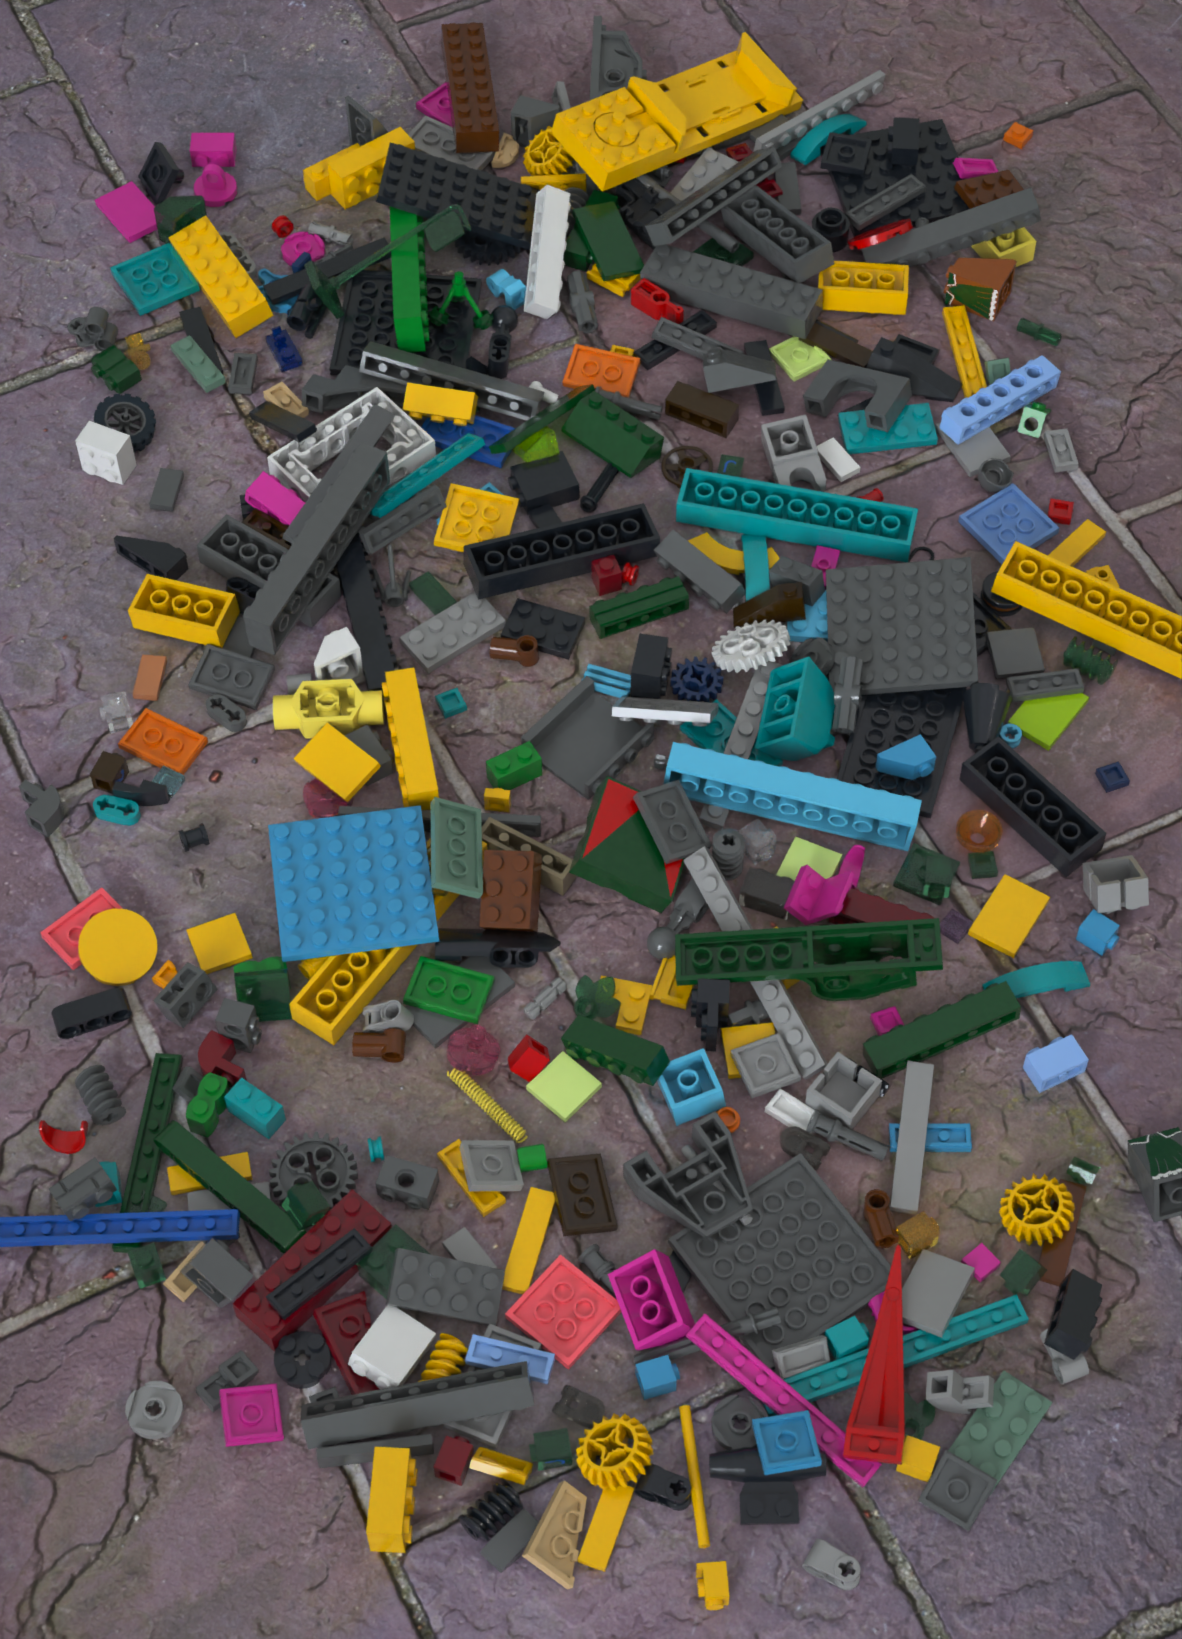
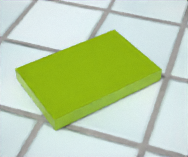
M1083 693L1026 700L1010 718L1008 724L1017 725L1022 731V736L1049 751L1088 703L1089 697Z

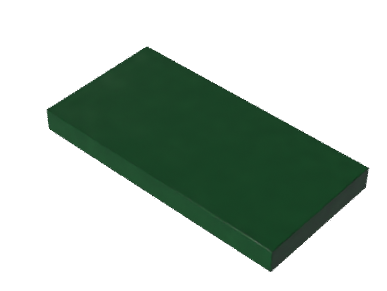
M614 201L573 209L572 215L603 281L640 274L644 267L643 261Z

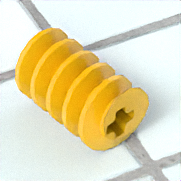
M441 1333L439 1335L440 1340L435 1343L436 1350L431 1352V1360L426 1363L427 1370L421 1373L422 1380L418 1382L461 1374V1370L456 1365L464 1366L466 1364L465 1360L460 1356H466L468 1348L458 1338Z

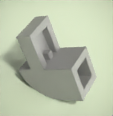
M954 1370L927 1372L926 1400L934 1407L959 1414H971L972 1409L993 1407L994 1379L990 1375L963 1378Z

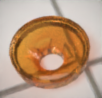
M971 810L964 813L956 825V836L959 843L972 852H988L999 844L1002 837L1003 829L1000 820L985 810ZM978 833L983 835L985 840L982 843H975L971 840L970 836Z

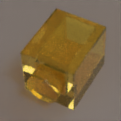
M925 1211L896 1227L899 1235V1242L897 1243L909 1259L921 1254L923 1249L927 1250L938 1242L940 1228L935 1219L929 1218Z

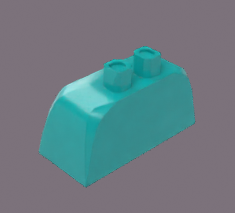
M809 656L777 667L770 673L755 748L783 760L798 761L817 755L822 749L834 745L835 737L830 734L834 721V691L826 676Z

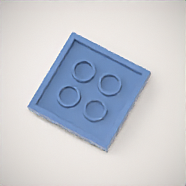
M1014 483L961 514L958 520L1001 564H1003L1015 541L1034 549L1059 532V527Z

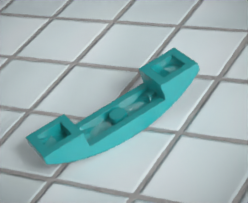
M841 114L826 119L811 129L798 142L790 156L792 159L806 165L821 155L820 147L827 143L830 132L838 134L847 132L852 135L865 127L867 121L852 114Z
M741 534L745 575V602L770 589L765 536Z
M1058 961L1012 971L984 983L982 988L984 991L986 987L993 983L1000 984L1006 981L1015 997L1020 998L1063 988L1065 992L1089 987L1090 982L1082 962Z

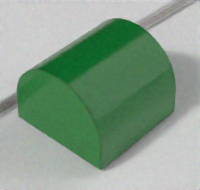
M544 1144L519 1147L517 1149L521 1173L547 1169Z

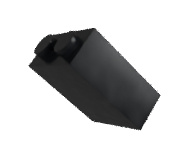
M563 451L510 467L509 486L512 491H516V498H519L518 505L520 508H524L527 515H529L528 511L548 503L553 508L580 499L579 483Z

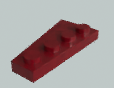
M365 1291L321 1306L313 1311V1316L351 1395L380 1390L375 1382L366 1376L356 1374L352 1367L348 1365L352 1351L371 1328V1318L367 1310Z

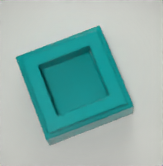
M458 688L435 695V701L445 719L467 711V705Z

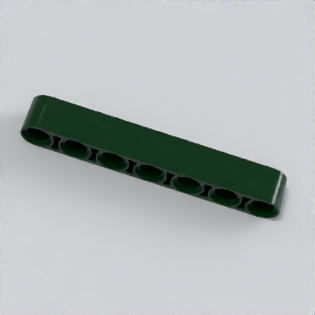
M172 1120L153 1139L156 1146L230 1209H238L240 1218L283 1254L307 1233L293 1218L175 1120Z

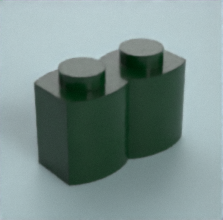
M111 345L91 358L93 374L98 379L101 377L111 391L114 390L121 394L142 380L138 367L129 358L125 357L115 345Z

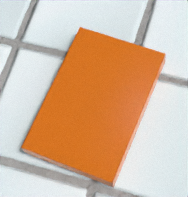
M575 344L562 384L564 387L573 389L593 384L595 390L597 386H600L602 390L613 393L619 391L622 396L629 398L641 361L637 357Z
M145 708L119 741L118 746L120 749L181 778L207 745L208 738Z

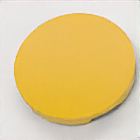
M109 909L96 914L85 924L79 937L78 954L81 964L97 981L112 986H124L134 983V981L143 977L151 969L157 954V939L153 928L141 915L127 909Z

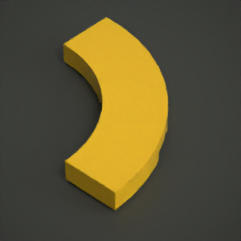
M707 532L688 540V542L726 572L736 575L744 573L743 551L721 545ZM772 547L767 549L769 570L780 559Z

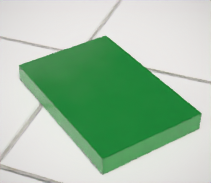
M420 956L404 995L403 1004L478 1025L495 977Z

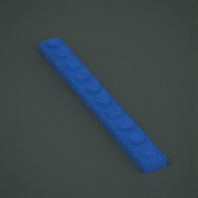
M238 1209L87 1214L81 1219H74L72 1221L66 1215L0 1217V1247L199 1241L212 1238L214 1240L238 1239L240 1212Z

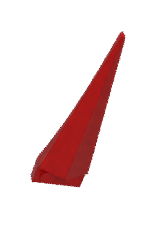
M897 1245L871 1344L846 1426L843 1457L902 1465L905 1441L901 1247Z

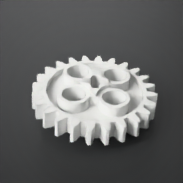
M756 620L752 625L745 623L742 628L736 626L735 631L728 630L727 636H720L721 640L715 641L716 646L712 647V655L716 666L720 667L721 670L727 669V672H731L735 669L736 673L741 669L747 672L752 667L757 670L759 665L767 666L766 662H775V657L783 656L782 652L788 650L787 646L790 645L789 640L791 639L786 626L782 625L781 622L775 624L774 620L768 623L766 620H763L761 623H758Z

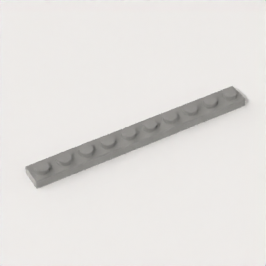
M704 846L683 861L721 930H753L709 849ZM782 980L750 981L776 1030L780 1033L802 1077L809 1079L823 1070L828 1063Z

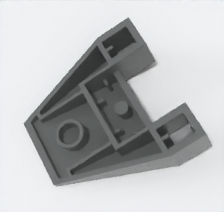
M716 1111L692 1124V1139L702 1153L663 1175L647 1150L623 1164V1178L639 1200L706 1239L753 1212L731 1133ZM702 1163H706L712 1170V1173H707L705 1177L696 1169ZM720 1180L725 1188V1192L718 1189L713 1183Z

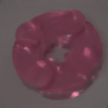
M317 778L313 779L310 783L308 781L303 789L304 804L312 817L326 818L339 816V806L351 807L353 804L354 796L347 803ZM327 792H331L334 797L325 799L322 796H325Z
M473 1025L471 1028H462L450 1035L446 1056L450 1064L457 1070L463 1072L465 1069L472 1071V1075H482L494 1069L501 1048L497 1040L490 1033L486 1032L483 1026ZM470 1048L476 1049L478 1051V1054H476L474 1051L469 1052L468 1050Z

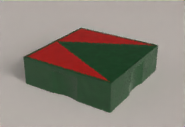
M606 776L596 789L587 816L585 833L578 843L569 873L598 886L615 890L632 901L662 913L673 901L684 865L683 860L686 858L669 864L665 863L633 799L634 795L641 791Z

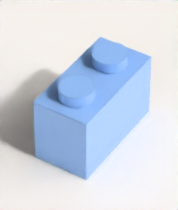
M1071 1034L1065 1038L1057 1037L1049 1045L1041 1049L1036 1047L1026 1054L1023 1069L1038 1092L1041 1093L1084 1073L1089 1059Z

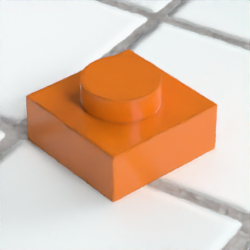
M1014 122L1004 134L1003 141L1022 149L1032 138L1033 130Z

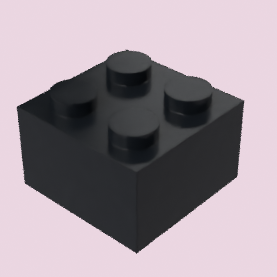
M639 634L631 670V697L661 699V696L666 697L668 682L666 681L667 677H670L672 669V648L668 647V637Z

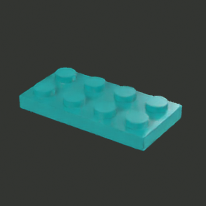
M929 403L905 405L888 432L867 427L864 410L838 413L845 451L849 455L937 445L938 438Z

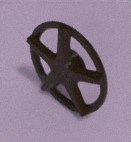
M680 446L670 450L664 456L661 470L663 476L670 483L681 488L686 468L699 470L697 466L708 460V472H713V462L711 457L700 448ZM684 449L695 450L703 455L694 459L691 456H687ZM677 451L679 456L678 464H666L667 458ZM666 470L679 471L678 481L673 479Z

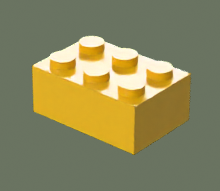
M375 1447L366 1528L370 1551L405 1553L406 1543L412 1542L413 1527L411 1525V1516L409 1515H414L415 1497H413L412 1486H417L418 1469H416V1459H411L410 1448Z

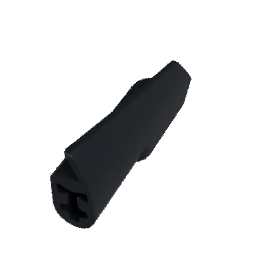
M438 928L439 942H435V960L461 961V956L489 957L491 964L496 967L528 968L537 963L539 952H551L560 946L561 942L544 932Z

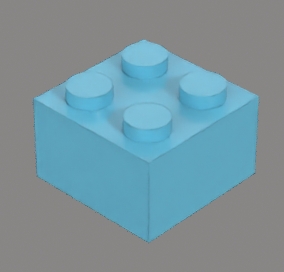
M704 1048L671 1060L657 1080L676 1126L726 1107L723 1090Z

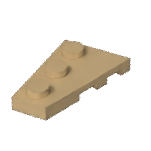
M564 1480L558 1484L522 1557L568 1590L573 1588L574 1585L573 1568L574 1562H577L579 1550H576L578 1535L582 1531L587 1497Z

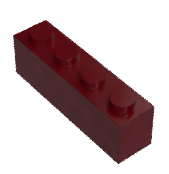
M851 888L843 901L842 911L837 916L830 917L829 923L836 925L933 919L934 917L928 913L911 910L902 904L891 903L880 896H872L860 892L857 888Z

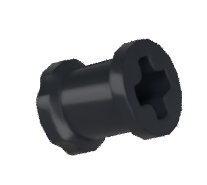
M203 823L191 830L178 831L185 852L189 851V848L201 844H210Z

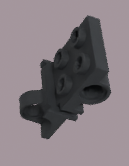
M637 178L617 185L616 196H618V205L621 207L618 211L624 224L654 250L656 246H653L645 226L676 204L669 198L661 201L658 198L657 191L652 194L653 188L651 186L647 188Z

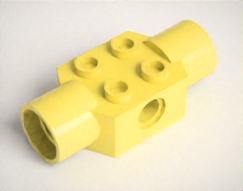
M352 679L302 681L295 694L273 696L275 730L299 729L305 739L313 738L326 723H329L344 736L359 729L361 726L384 725L383 691H360Z

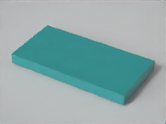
M716 699L712 703H718V713L711 723H707L706 726H694L692 722H685L680 725V730L699 748L712 749L724 754L737 717ZM756 737L748 760H759L766 764L782 766V759L755 748Z

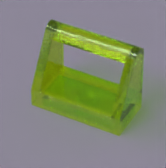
M545 426L513 448V452L525 462L560 454L555 431L548 426Z

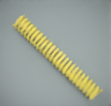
M456 1066L450 1074L447 1071V1076H450V1079L459 1088L461 1087L464 1093H467L484 1112H487V1115H490V1118L498 1126H501V1129H504L513 1140H516V1143H521L527 1139L528 1136H525L522 1140L518 1141L525 1135L526 1130H523V1127H520V1124H517L514 1118L511 1119V1116H508L509 1113H506L503 1107L494 1102V1099H491V1096H488V1093L485 1090L483 1091V1088H480V1085H477L474 1079L471 1080V1077H468L469 1074H466L462 1068L460 1069V1066Z

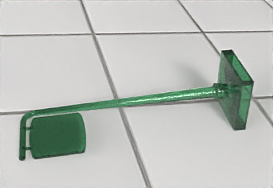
M454 204L337 277L328 278L312 260L304 266L313 290L336 319H339L345 315L336 292L342 283L424 228L431 248L438 252L463 236L464 227L470 231L471 226L462 207ZM458 209L459 214H456L454 211L451 210ZM461 215L464 225H462V222L458 216Z

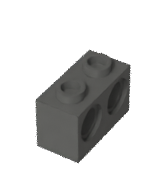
M187 962L153 1001L166 1019L184 1028L218 989L204 970Z
M224 998L215 1019L217 1031L219 1034L234 1041L235 1049L251 1053L254 1045L259 1044L262 1035L255 1006Z

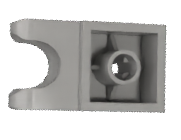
M806 414L761 425V441L775 484L791 486L795 481L804 480L809 482L815 491H826L825 473Z

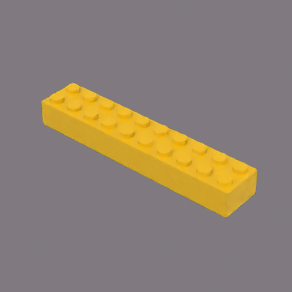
M1015 541L996 575L991 592L1182 679V616Z
M430 838V839L426 842V847H427V855H428V862H429V869H430V876H431V838ZM482 841V867H483V862H484V850H488L487 843H485V842H483V841ZM432 887L437 921L460 894ZM417 945L330 956L289 1004L292 1020L330 1044L335 1045L362 1013L363 1008L372 1001Z

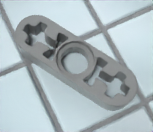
M230 232L220 233L226 243H230L229 248L233 254L241 255L238 261L241 265H244L251 279H254L256 276L255 263L237 238Z

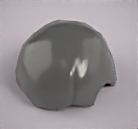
M991 458L981 464L978 470V480L980 485L988 492L998 493L1012 484L1014 473L1001 459Z

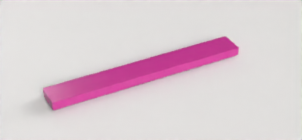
M704 1313L686 1334L689 1340L777 1415L809 1410L819 1451L825 1452L829 1460L862 1488L882 1465L880 1462L844 1458L843 1451L846 1433L707 1314Z

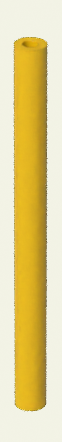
M683 1405L679 1407L689 1482L691 1484L699 1548L710 1547L691 1408L689 1405Z

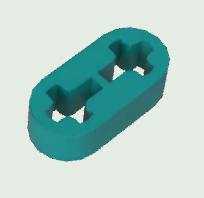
M101 795L93 802L95 815L101 820L127 826L134 825L140 820L141 813L135 801L111 795ZM129 810H133V813H129L128 816H125L124 813H128Z

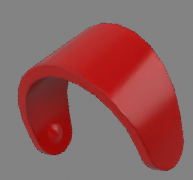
M41 1120L39 1132L42 1140L51 1149L60 1153L72 1154L79 1152L84 1147L89 1125L87 1121H82L81 1130L71 1132L55 1129L49 1126L46 1121Z

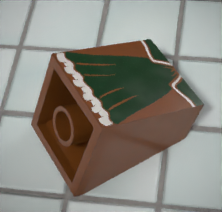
M958 258L954 265L949 266L946 273L948 281L944 288V293L946 294L945 304L950 306L965 305L967 312L995 321L1012 292L1017 261L1013 259Z

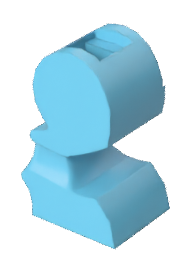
M500 269L486 278V284L496 298L503 294L505 295L507 306L516 310L525 303L526 285L520 279H515L513 275L510 276L506 270Z

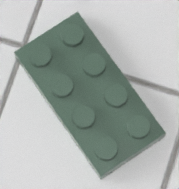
M434 797L430 802L431 887L479 899L483 894L481 809Z
M1003 1371L994 1384L993 1407L977 1408L948 1451L997 1479L998 1481L991 1492L992 1494L1050 1409L1052 1402L1006 1371Z

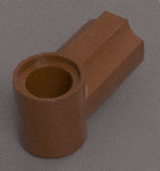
M524 635L518 639L493 637L490 643V658L518 661L525 667L534 666L539 661L537 640L530 635Z
M396 1028L386 1029L383 1033L354 1032L352 1042L353 1056L381 1057L386 1062H401L404 1060L406 1033Z
M874 1189L865 1196L863 1217L869 1224L875 1246H879L882 1249L889 1248L899 1242V1235L889 1207L890 1199L883 1190Z

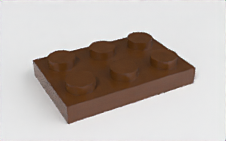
M1009 170L960 180L954 186V189L970 209L1024 190Z

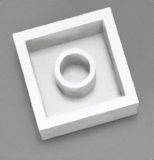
M89 421L75 440L82 470L90 475H97L109 482L123 485L137 466L131 438L128 434Z

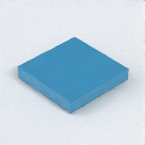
M809 1410L752 1419V1428L764 1475L821 1466L822 1459Z

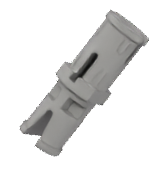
M316 221L310 223L309 234H317L328 243L335 241L343 246L352 245L353 243L351 238L353 234L338 231L336 226H327Z

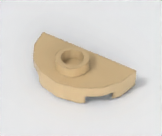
M503 133L499 143V151H496L492 160V168L507 167L519 157V144L513 139L512 135Z

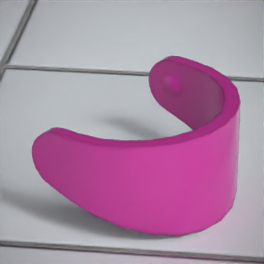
M861 845L851 847L844 857L838 875L847 871L854 873L851 888L857 887L863 865L865 847Z

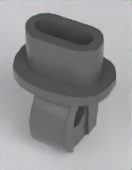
M760 999L753 1002L746 1000L744 1002L745 1008L728 1015V1020L732 1027L743 1026L750 1021L752 1024H760V1021L769 1018Z

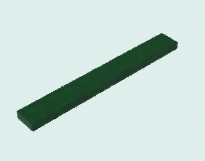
M155 1054L120 1213L150 1212L163 1154L153 1139L170 1122L176 1095L172 1088L180 1076L183 1063L182 1055ZM143 1242L113 1243L112 1249L114 1252L141 1254Z

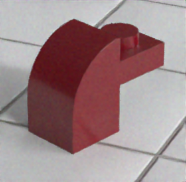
M210 1030L198 1050V1060L203 1077L209 1072L227 1078L229 1087L234 1086L241 1077L247 1081L244 1069L231 1063V1060L236 1055L234 1041L213 1030Z

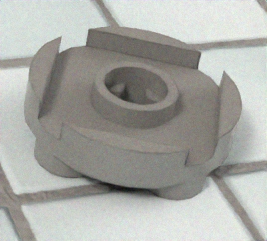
M150 1381L130 1394L126 1402L125 1414L132 1431L146 1439L168 1438L174 1434L175 1429L183 1419L184 1405L180 1394L171 1384L163 1381ZM155 1404H159V1408L162 1410L161 1413L151 1416V1413L147 1411L148 1408H153Z

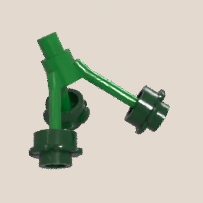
M461 271L455 272L452 284L447 287L448 296L442 307L434 306L432 311L428 312L429 320L441 327L442 324H448L447 320L450 315L445 310L450 301L463 302L467 299L476 313L472 319L475 323V328L485 330L493 324V315L488 310L480 311L466 285L464 274Z

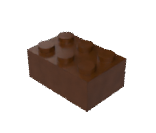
M484 850L480 928L486 930L538 932L541 854L535 851Z

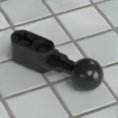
M507 305L498 306L491 312L493 315L491 327L496 332L492 334L490 339L488 375L503 379L508 375L512 336L509 333L518 324L516 311Z

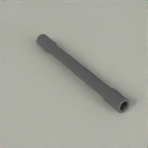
M647 174L636 177L647 188L650 186L653 188L652 194L657 191L658 198L661 201L669 198L676 205L681 202ZM704 220L697 225L698 228L715 239L718 244L729 252L734 253L739 248L740 242L726 232L721 231L708 220Z

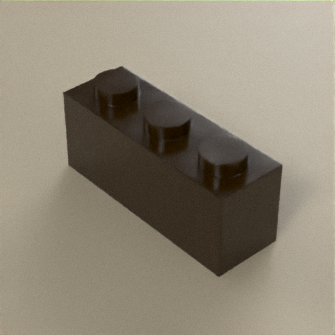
M677 381L665 399V415L727 438L739 419V404Z

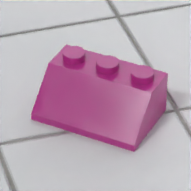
M654 1249L608 1274L636 1350L658 1347L685 1338L686 1334L695 1325L669 1256Z

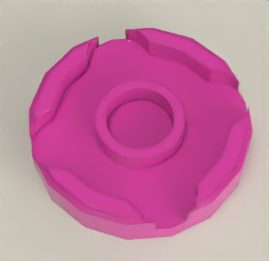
M305 231L293 233L284 240V244L281 246L283 260L291 266L303 252H307L311 255L313 263L324 257V242L317 234L312 235Z

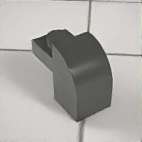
M25 779L19 785L23 800L31 804L25 811L28 824L44 836L49 837L59 827L64 817V809L59 793L53 785H50L45 790L39 784H32Z

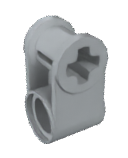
M397 1000L368 1005L363 1008L365 1027L362 1029V1032L383 1033L384 1030L389 1028H396L405 1032L413 1025L414 1015Z
M816 1539L802 1565L803 1568L813 1576L824 1579L842 1590L847 1591L856 1588L860 1581L861 1571L858 1560L838 1550L830 1543ZM848 1569L852 1570V1574H848L846 1577L842 1576V1572H846Z

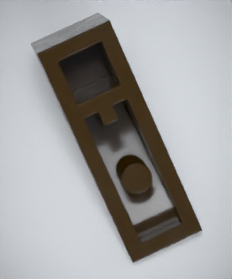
M256 508L241 522L286 549H290L291 543L283 539V534L289 527L288 525Z
M802 582L776 585L733 608L734 628L736 626L743 627L745 623L752 625L756 620L758 623H761L763 620H766L767 623L772 620L775 623L806 620Z

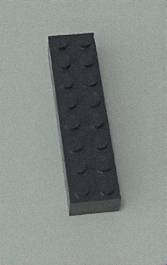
M642 503L465 545L463 564L476 596L480 600L591 573V561L611 555L615 556L619 566L625 565L627 562L633 563L657 557L654 549L660 544V536L645 504Z

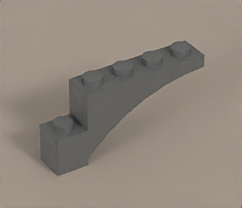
M345 365L335 380L313 374L302 388V406L323 414L327 410L346 407L378 387L399 408H403L407 385L359 372L358 368Z

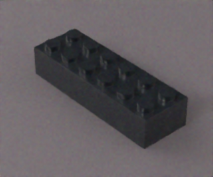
M999 736L962 763L959 780L1065 877L1069 876L1083 865L1082 863H1085L1102 850L1107 833Z

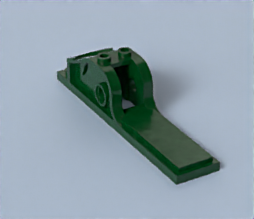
M939 918L675 934L677 986L698 985V979L730 980V983L797 979L808 983L812 994L823 1000H863L892 990L916 986L917 971L943 970ZM887 956L901 957V958H902V959H889V961L880 962L883 958H885V957H887Z

